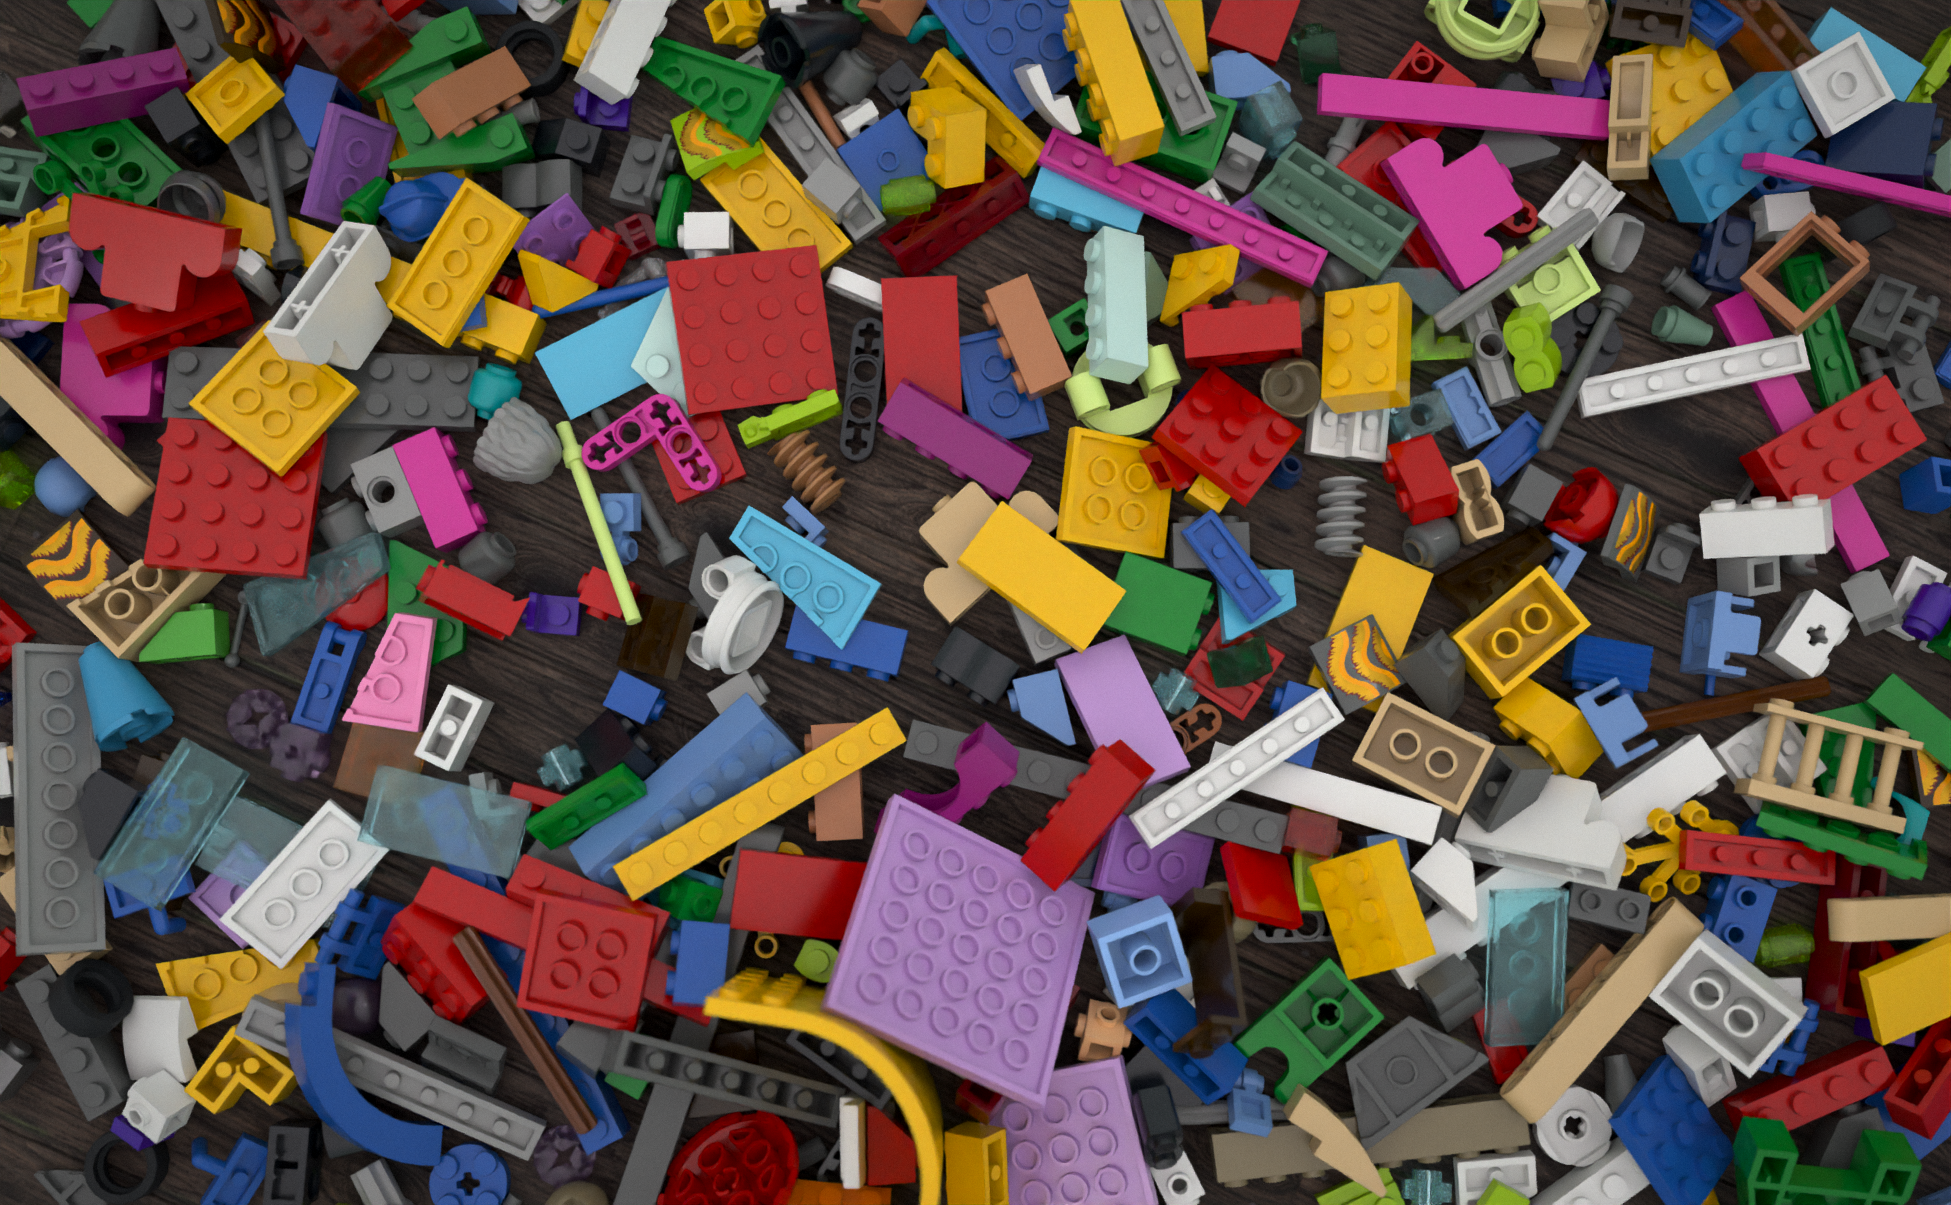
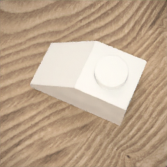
M1441 837L1411 869V882L1473 933L1478 927V909L1473 862L1470 860L1471 855L1459 843L1453 841L1450 844Z
M1680 1023L1673 1026L1667 1035L1662 1038L1666 1053L1670 1055L1677 1067L1682 1070L1686 1080L1707 1108L1737 1088L1730 1062L1685 1025Z

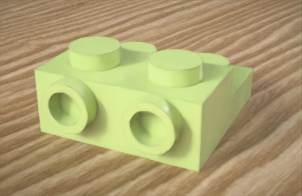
M1547 224L1528 236L1531 243L1520 250H1517L1515 245L1502 252V261L1496 270L1557 227L1550 229ZM1572 243L1504 292L1509 300H1513L1517 308L1540 302L1546 308L1552 322L1601 291Z

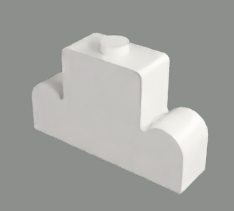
M343 221L263 332L283 359L314 365L326 363L330 366L358 370L393 318L392 313L375 286V282L382 281L387 277L391 267L389 249L376 226Z
M1565 774L1550 775L1537 801L1492 833H1487L1473 818L1464 812L1454 837L1456 842L1470 853L1471 861L1615 891L1620 882L1627 858L1619 828L1612 822L1599 820L1603 807L1596 784L1590 781L1574 779Z

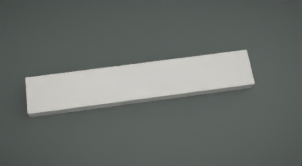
M1793 334L1585 378L1576 397L1582 419L1806 372L1811 368L1803 334H1800L1798 337Z
M1322 687L1128 817L1149 849H1152L1345 719Z
M1215 741L1209 762L1233 746ZM1282 761L1242 788V790L1431 846L1442 811V807L1285 761Z

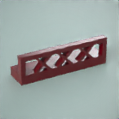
M997 155L985 163L984 182L949 188L877 239L881 246L894 258L904 278L921 277L1028 203L1030 197L1018 172ZM997 171H1000V172H1001L999 175H997V176L994 177L993 179L986 180L987 178H989L991 175H993V174L996 173ZM965 194H969V195H968L967 197H965L964 199L959 200V201H956V200H957L958 198H960L961 196H963V195H965ZM939 215L934 220L926 222L932 216ZM903 236H908V238L896 246L893 244Z

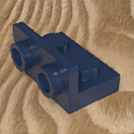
M1727 209L1711 223H1700L1698 236L1702 237L1700 249L1693 256L1690 271L1694 273L1693 279L1704 288L1735 296L1741 292L1740 277L1746 270L1756 222L1727 215Z

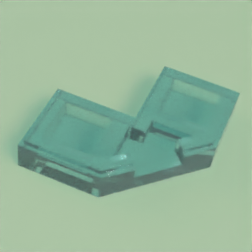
M1389 267L1387 271L1384 270L1376 281L1369 278L1363 284V287L1399 282L1416 306L1431 321L1435 313L1461 296L1460 292L1436 268Z

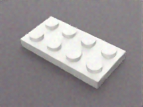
M330 798L219 920L273 964L282 969L335 911L339 901L345 900L350 888H355L390 850V847Z

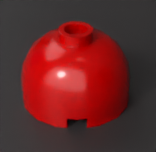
M1596 467L1581 469L1571 475L1575 481L1567 488L1562 484L1544 517L1546 522L1543 523L1552 533H1556L1564 539L1578 544L1590 542L1608 535L1620 500L1617 489Z

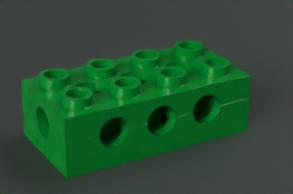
M1145 71L1165 127L1158 152L1136 161L1201 183L1211 181L1238 102L1205 91L1216 114L1215 122L1193 131L1194 135L1185 134L1180 137L1151 72ZM1085 85L1075 111L1082 132L1070 135L1101 148L1099 134L1102 133L1098 120L1093 122L1089 115L1086 100L1090 96Z
M29 115L20 120L33 142L53 161L65 164L71 173L72 179L87 193L89 191L79 174V165L92 159L99 160L105 167L107 177L101 184L106 196L109 188L124 184L131 189L134 195V203L157 208V198L162 184L172 174L182 170L128 118L36 137Z

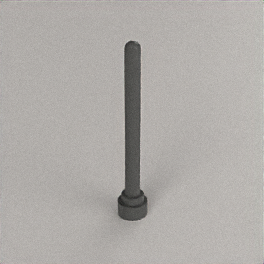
M267 110L254 121L276 237L270 254L274 268L293 269L300 264H304L302 247L297 245V241L292 239Z
M1612 284L1604 287L1598 300L1601 313L1537 440L1539 450L1548 451L1551 449L1615 317L1618 318L1622 313L1627 312L1634 298L1633 294L1627 289Z
M596 407L591 411V417L599 432L612 424L602 407ZM613 435L610 436L614 444L608 447V449L610 450L614 447L621 452L623 448L615 442ZM628 458L619 464L618 468L631 492L641 493V511L659 543L657 546L659 551L657 557L664 570L677 567L687 561L691 555L684 542H679L677 537H672L631 458Z

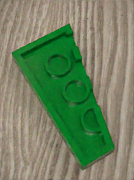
M656 37L651 46L653 54L648 63L642 68L645 74L754 147L786 84L782 76L667 38Z

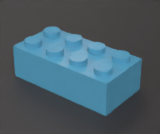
M1790 71L1758 72L1649 160L1679 222L1711 223L1768 176L1744 170L1741 167L1744 154L1767 152L1790 158L1818 134Z

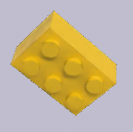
M1399 282L1325 292L1321 399L1335 414L1410 406L1412 299Z
M1539 565L1474 618H1468L1451 632L1448 637L1457 645L1460 652L1466 658L1465 670L1490 699L1504 697L1589 627L1591 623L1543 566Z
M1397 839L1309 866L1348 980L1406 966L1437 954Z

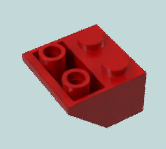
M1419 41L1415 42L1387 78L1466 87L1477 86L1476 83ZM1394 122L1411 143L1421 138H1430L1435 141L1446 127Z

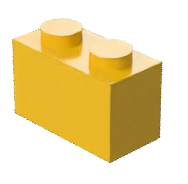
M967 1121L945 1131V1187L948 1205H1009L1006 1128L992 1125L985 1126L981 1123Z

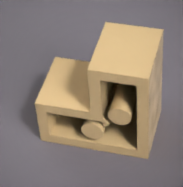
M1538 0V5L1545 19V29L1541 38H1537L1533 45L1532 59L1536 63L1540 76L1584 82L1609 20V12L1605 0Z

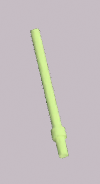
M560 422L556 425V430L563 446L562 457L565 466L572 471L627 625L637 624L642 618L588 470L582 459L583 446L578 445L570 422Z

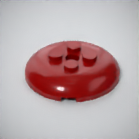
M758 1110L757 1114L742 1115L740 1112H734L723 1116L700 1130L677 1154L666 1172L670 1179L664 1194L658 1195L657 1205H788L797 1183L800 1167L799 1149L795 1136L790 1128L772 1113Z

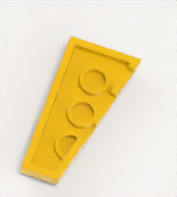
M309 939L282 969L273 964L255 948L157 963L156 967L167 996H187L197 1029L200 1030L243 1012L250 998L255 994H259L282 983H298L300 974L304 971L305 962H316L314 959L320 949L318 945L320 939Z

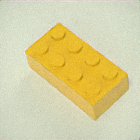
M1069 0L1068 13L1064 14L1066 29L1062 30V36L1067 51H1074L1078 63L1074 64L1077 81L1080 87L1086 85L1090 98L1086 100L1089 115L1093 122L1098 120L1102 133L1099 134V142L1104 156L1110 155L1114 167L1157 153L1165 126L1120 0Z

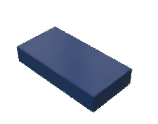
M1526 411L1472 459L1480 460L1490 476L1491 486L1494 489L1502 485L1539 451L1537 440L1543 427Z

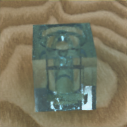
M1441 388L1410 398V406L1397 407L1390 410L1392 413L1389 416L1391 429L1396 437L1400 436L1402 441L1429 433L1433 435L1445 431L1454 424ZM1411 410H1419L1425 415V426H1419L1412 421L1410 416Z

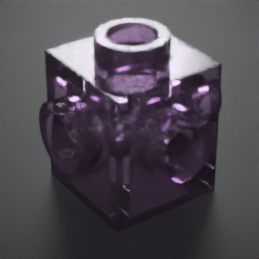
M284 722L280 735H277L271 744L270 756L272 759L269 766L282 770L280 777L303 783L305 778H319L320 773H323L330 763L331 751H329V747L334 734L325 733L293 722Z

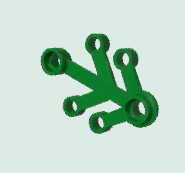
M97 159L81 163L79 165V174L86 183L89 193L106 196L101 184L107 177L103 164ZM51 160L36 165L33 169V176L37 186L46 194L51 195L61 191L72 201L73 193H84L71 182V173L62 162ZM124 184L107 190L108 197L129 202L135 201L131 189ZM105 249L92 250L95 259L103 264Z

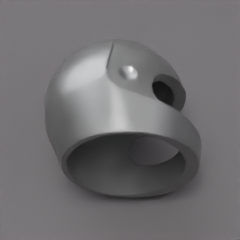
M180 170L168 177L162 184L157 198V208L219 223L226 212V197L221 185L209 175L189 170Z

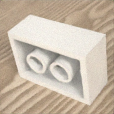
M1707 929L1696 938L1649 995L1652 1000L1749 1078L1802 1020L1809 1009Z

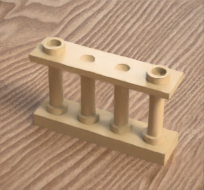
M1770 698L1769 703L1754 704L1753 712L1769 715L1770 719L1758 771L1752 774L1751 779L1737 778L1734 789L1735 794L1811 812L1835 820L1851 822L1852 824L1874 830L1879 829L1897 834L1904 833L1906 818L1892 815L1893 808L1889 807L1901 751L1922 750L1924 742L1909 739L1910 732L1885 727L1884 732L1794 710L1795 703L1787 700ZM1786 720L1808 725L1796 782L1791 783L1790 789L1776 785L1777 778L1773 777ZM1825 730L1847 735L1834 793H1829L1828 798L1814 795L1816 788L1812 787ZM1863 740L1885 745L1872 803H1867V808L1853 805L1854 798L1850 797Z

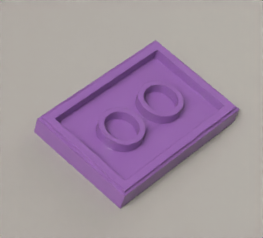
M328 102L300 214L340 226L344 221L340 214L343 208V201L374 177L386 178L388 163L390 162L398 128L341 105Z
M1121 814L1103 837L1091 887L1141 900L1160 895L1167 906L1171 907L1192 887H1204L1215 838L1181 829L1154 848L1149 849L1128 815Z

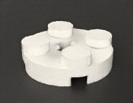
M1572 1084L1540 1120L1532 1123L1533 1134L1539 1147L1550 1158L1566 1165L1587 1166L1601 1159L1610 1147L1611 1141L1609 1139L1612 1126L1608 1120L1612 1113L1600 1096ZM1570 1116L1574 1119L1581 1118L1582 1122L1578 1124L1580 1132L1577 1135L1570 1131L1566 1133L1564 1131L1565 1120Z

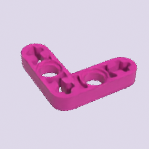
M665 394L651 396L588 439L582 448V459L589 468L600 472H607L658 439L685 482L692 489L700 492H710L721 481L722 472L719 465L680 404ZM660 403L666 407L670 406L671 408L668 409L667 415L671 422L678 424L681 420L682 424L670 428L665 420L659 417L655 418V415L659 412L657 406ZM630 423H637L641 429L640 438L634 443H626L622 436L624 427ZM688 433L692 439V446L688 452L678 454L673 447V441L678 434ZM613 435L615 442L623 450L620 452L619 449L613 447L604 454L607 459L604 463L594 460L593 458L597 455L595 448L597 446L608 448L613 445L614 442L610 439V436ZM695 458L701 467L705 469L710 468L711 471L707 474L709 481L707 483L700 480L695 481V478L699 475L696 467L689 462L685 466L684 462Z

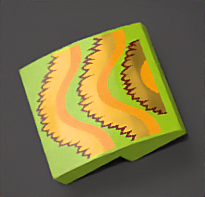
M696 108L670 120L686 172L693 180L698 179L725 162L732 170H735L765 152L760 137H758L754 147H752Z

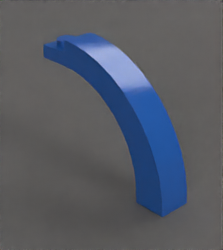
M305 962L304 971L300 974L298 981V991L300 996H302L301 1003H285L284 1025L291 1067L308 1103L334 1132L348 1142L368 1152L402 1163L440 1166L443 1125L429 1121L394 1119L369 1104L349 1081L341 1066L333 1039L332 1003L336 965L321 962Z

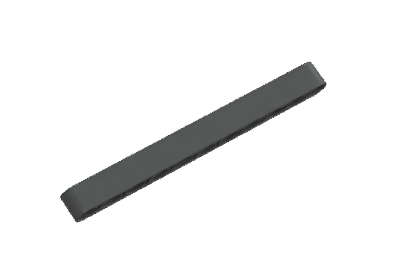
M767 822L738 840L722 886L723 895L712 923L729 924L740 848L778 852L785 832L784 826ZM730 929L724 983L736 975L750 934L748 930ZM678 1016L669 1042L709 1053L721 1017L712 1016L706 1028ZM654 1084L613 1205H657L658 1195L661 1194L667 1176L666 1172L671 1165L694 1097L693 1093Z

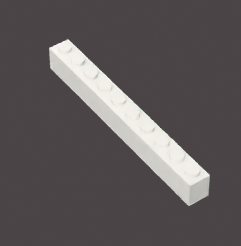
M1700 734L1685 735L1601 792L1599 797L1603 809L1599 820L1614 823L1619 828L1624 843L1632 837L1636 839L1642 838L1653 831L1647 825V816L1653 809L1662 807L1674 816L1680 813L1685 801L1695 794L1703 796L1714 790L1719 785L1716 780L1727 772ZM1494 865L1475 878L1478 909V927L1472 933L1437 904L1427 914L1423 913L1437 954L1406 966L1390 969V971L1402 987L1407 989L1414 987L1415 990H1418L1415 984L1416 978L1453 953L1462 960L1467 957L1465 951L1475 944H1478L1479 947L1488 944L1499 935L1496 931L1508 922L1510 925H1514L1525 919L1530 914L1528 908L1538 901L1546 903L1557 897L1562 892L1559 887L1568 881Z

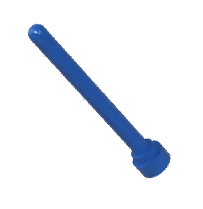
M667 276L595 291L555 312H550L534 305L531 312L539 314L540 319L644 297L668 287Z

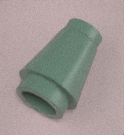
M1673 305L1671 307L1663 306L1657 311L1652 322L1651 332L1663 342L1706 346L1712 337L1713 326Z

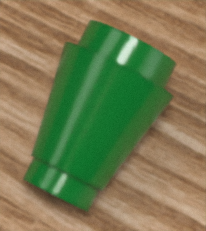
M376 176L345 199L342 203L343 208L340 211L343 220L376 225L381 215L378 208L383 205L385 195L391 187L390 183L384 178Z

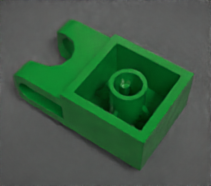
M1326 954L1234 1039L1233 1045L1246 1058L1251 1057L1255 1052L1264 1047H1276L1285 1053L1287 1069L1275 1082L1274 1096L1281 1104H1286L1299 1083L1307 1088L1385 1017L1351 980L1347 979L1345 973ZM1331 1002L1335 1004L1332 1008L1335 1016L1332 1019L1327 1020L1325 1016L1322 1020L1317 1018L1320 1013L1318 1007L1322 1003L1328 1005Z

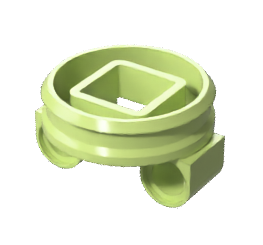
M1429 0L1424 9L1425 16L1438 26L1442 37L1454 50L1462 55L1478 60L1501 59L1507 62H1517L1525 52L1541 23L1538 21L1541 11L1538 0H1505L1511 3L1512 6L1498 29L1465 12L1464 7L1468 0Z
M1148 343V368L1138 377L1145 399L1110 411V403L1100 377L1089 375V359L1086 357V350L1078 359L1072 377L1065 381L1064 387L1077 421L1081 420L1091 430L1133 438L1146 433L1161 420L1170 403L1173 386L1180 384L1182 379L1169 345L1161 344L1153 347Z

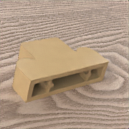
M976 482L968 483L953 498L949 494L944 496L932 508L935 514L919 529L921 539L948 567L936 568L931 571L925 578L923 586L929 603L950 626L991 590L989 586L956 563L998 507ZM1022 491L1014 495L1010 500L1009 506L1050 536L1057 530V513L1035 492Z

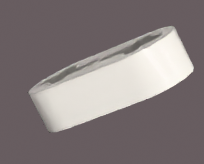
M833 267L826 282V286L830 290L883 312L881 284L846 269Z

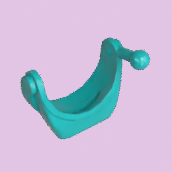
M1874 777L1870 781V785L1874 789L1873 791H1875L1878 777ZM1892 791L1891 798L1900 802L1906 815L1904 833L1896 840L1910 845L1912 838L1921 840L1930 811L1914 800Z

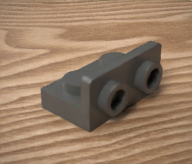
M664 133L661 142L631 135L609 197L611 205L654 216L658 203H661L669 171L674 172L676 170L679 160V150L675 149L673 135Z
M1571 882L1568 900H1556L1553 915L1626 933L1645 934L1651 897L1617 888L1615 891Z

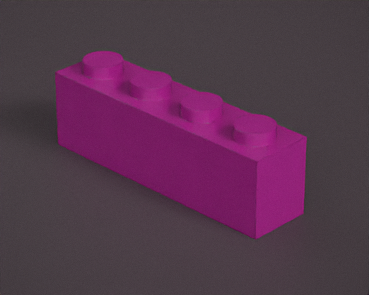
M176 47L16 78L36 137L147 115L149 113L144 106L173 88L178 87L185 94L190 90L188 79Z
M905 377L899 383L878 419V422L884 425L882 430L889 436L900 441L905 437L916 444L915 450L931 460H934L936 457L949 464L947 469L965 480L970 476L981 483L980 487L986 494L996 499H999L1000 496L1007 499L1010 498L1033 459V454Z

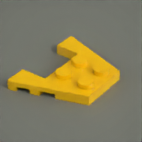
M65 195L56 199L59 205L45 212L37 208L26 214L25 222L11 229L6 225L0 227V319L46 322L67 321L69 292L61 284L33 290L39 238L69 231L72 201Z

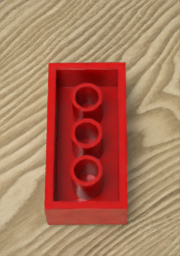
M1884 375L1857 388L1738 459L1762 497H1776V502L1792 501V497L1797 495L1816 494L1818 495V500L1835 495L1927 441V438L1887 375Z

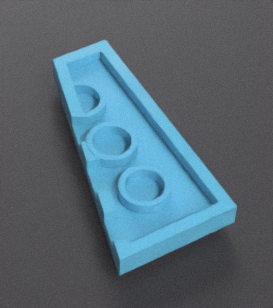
M748 506L729 539L772 581L777 582L780 589L841 650H844L882 584L753 507Z

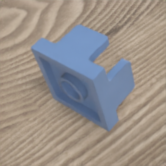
M1713 591L1688 598L1679 673L1691 675L1706 674L1726 678L1746 676V668L1724 665V661L1730 658V653L1750 656L1757 654L1761 624L1760 617L1733 613L1731 611L1753 608L1754 599L1732 596V593Z
M1617 677L1574 698L1575 706L1582 711L1614 769L1659 746L1654 738L1630 752L1624 750L1622 743L1643 733L1648 726L1628 694H1624L1601 707L1595 703V699L1620 686Z

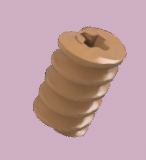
M805 430L785 437L774 445L767 454L769 456L777 455L774 460L777 468L786 467L783 472L786 480L795 478L792 488L795 492L804 490L800 499L804 504L813 502L809 510L813 515L829 507L842 495L840 489L846 480L844 477L834 481L831 479L837 468L835 465L825 469L822 467L828 456L826 453L816 457L813 455L819 444L814 442L806 445L804 441L810 435V431Z

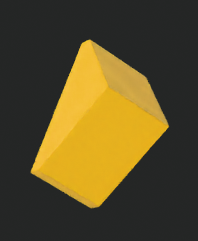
M522 249L518 253L519 263L533 305L550 312H555L597 291L599 284L571 270Z

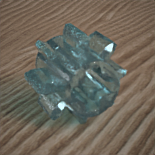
M1172 668L1168 675L1160 671L1152 685V690L1158 693L1156 698L1160 706L1175 715H1179L1182 708L1191 711L1199 697V692L1193 690L1197 681L1176 668Z
M563 744L540 757L545 766L538 769L537 772L545 786L555 784L557 790L562 791L584 779L580 769L587 766L588 763L580 749L570 751L567 744Z
M1412 1169V1179H1402L1401 1198L1410 1199L1411 1205L1451 1203L1452 1184L1442 1182V1172Z

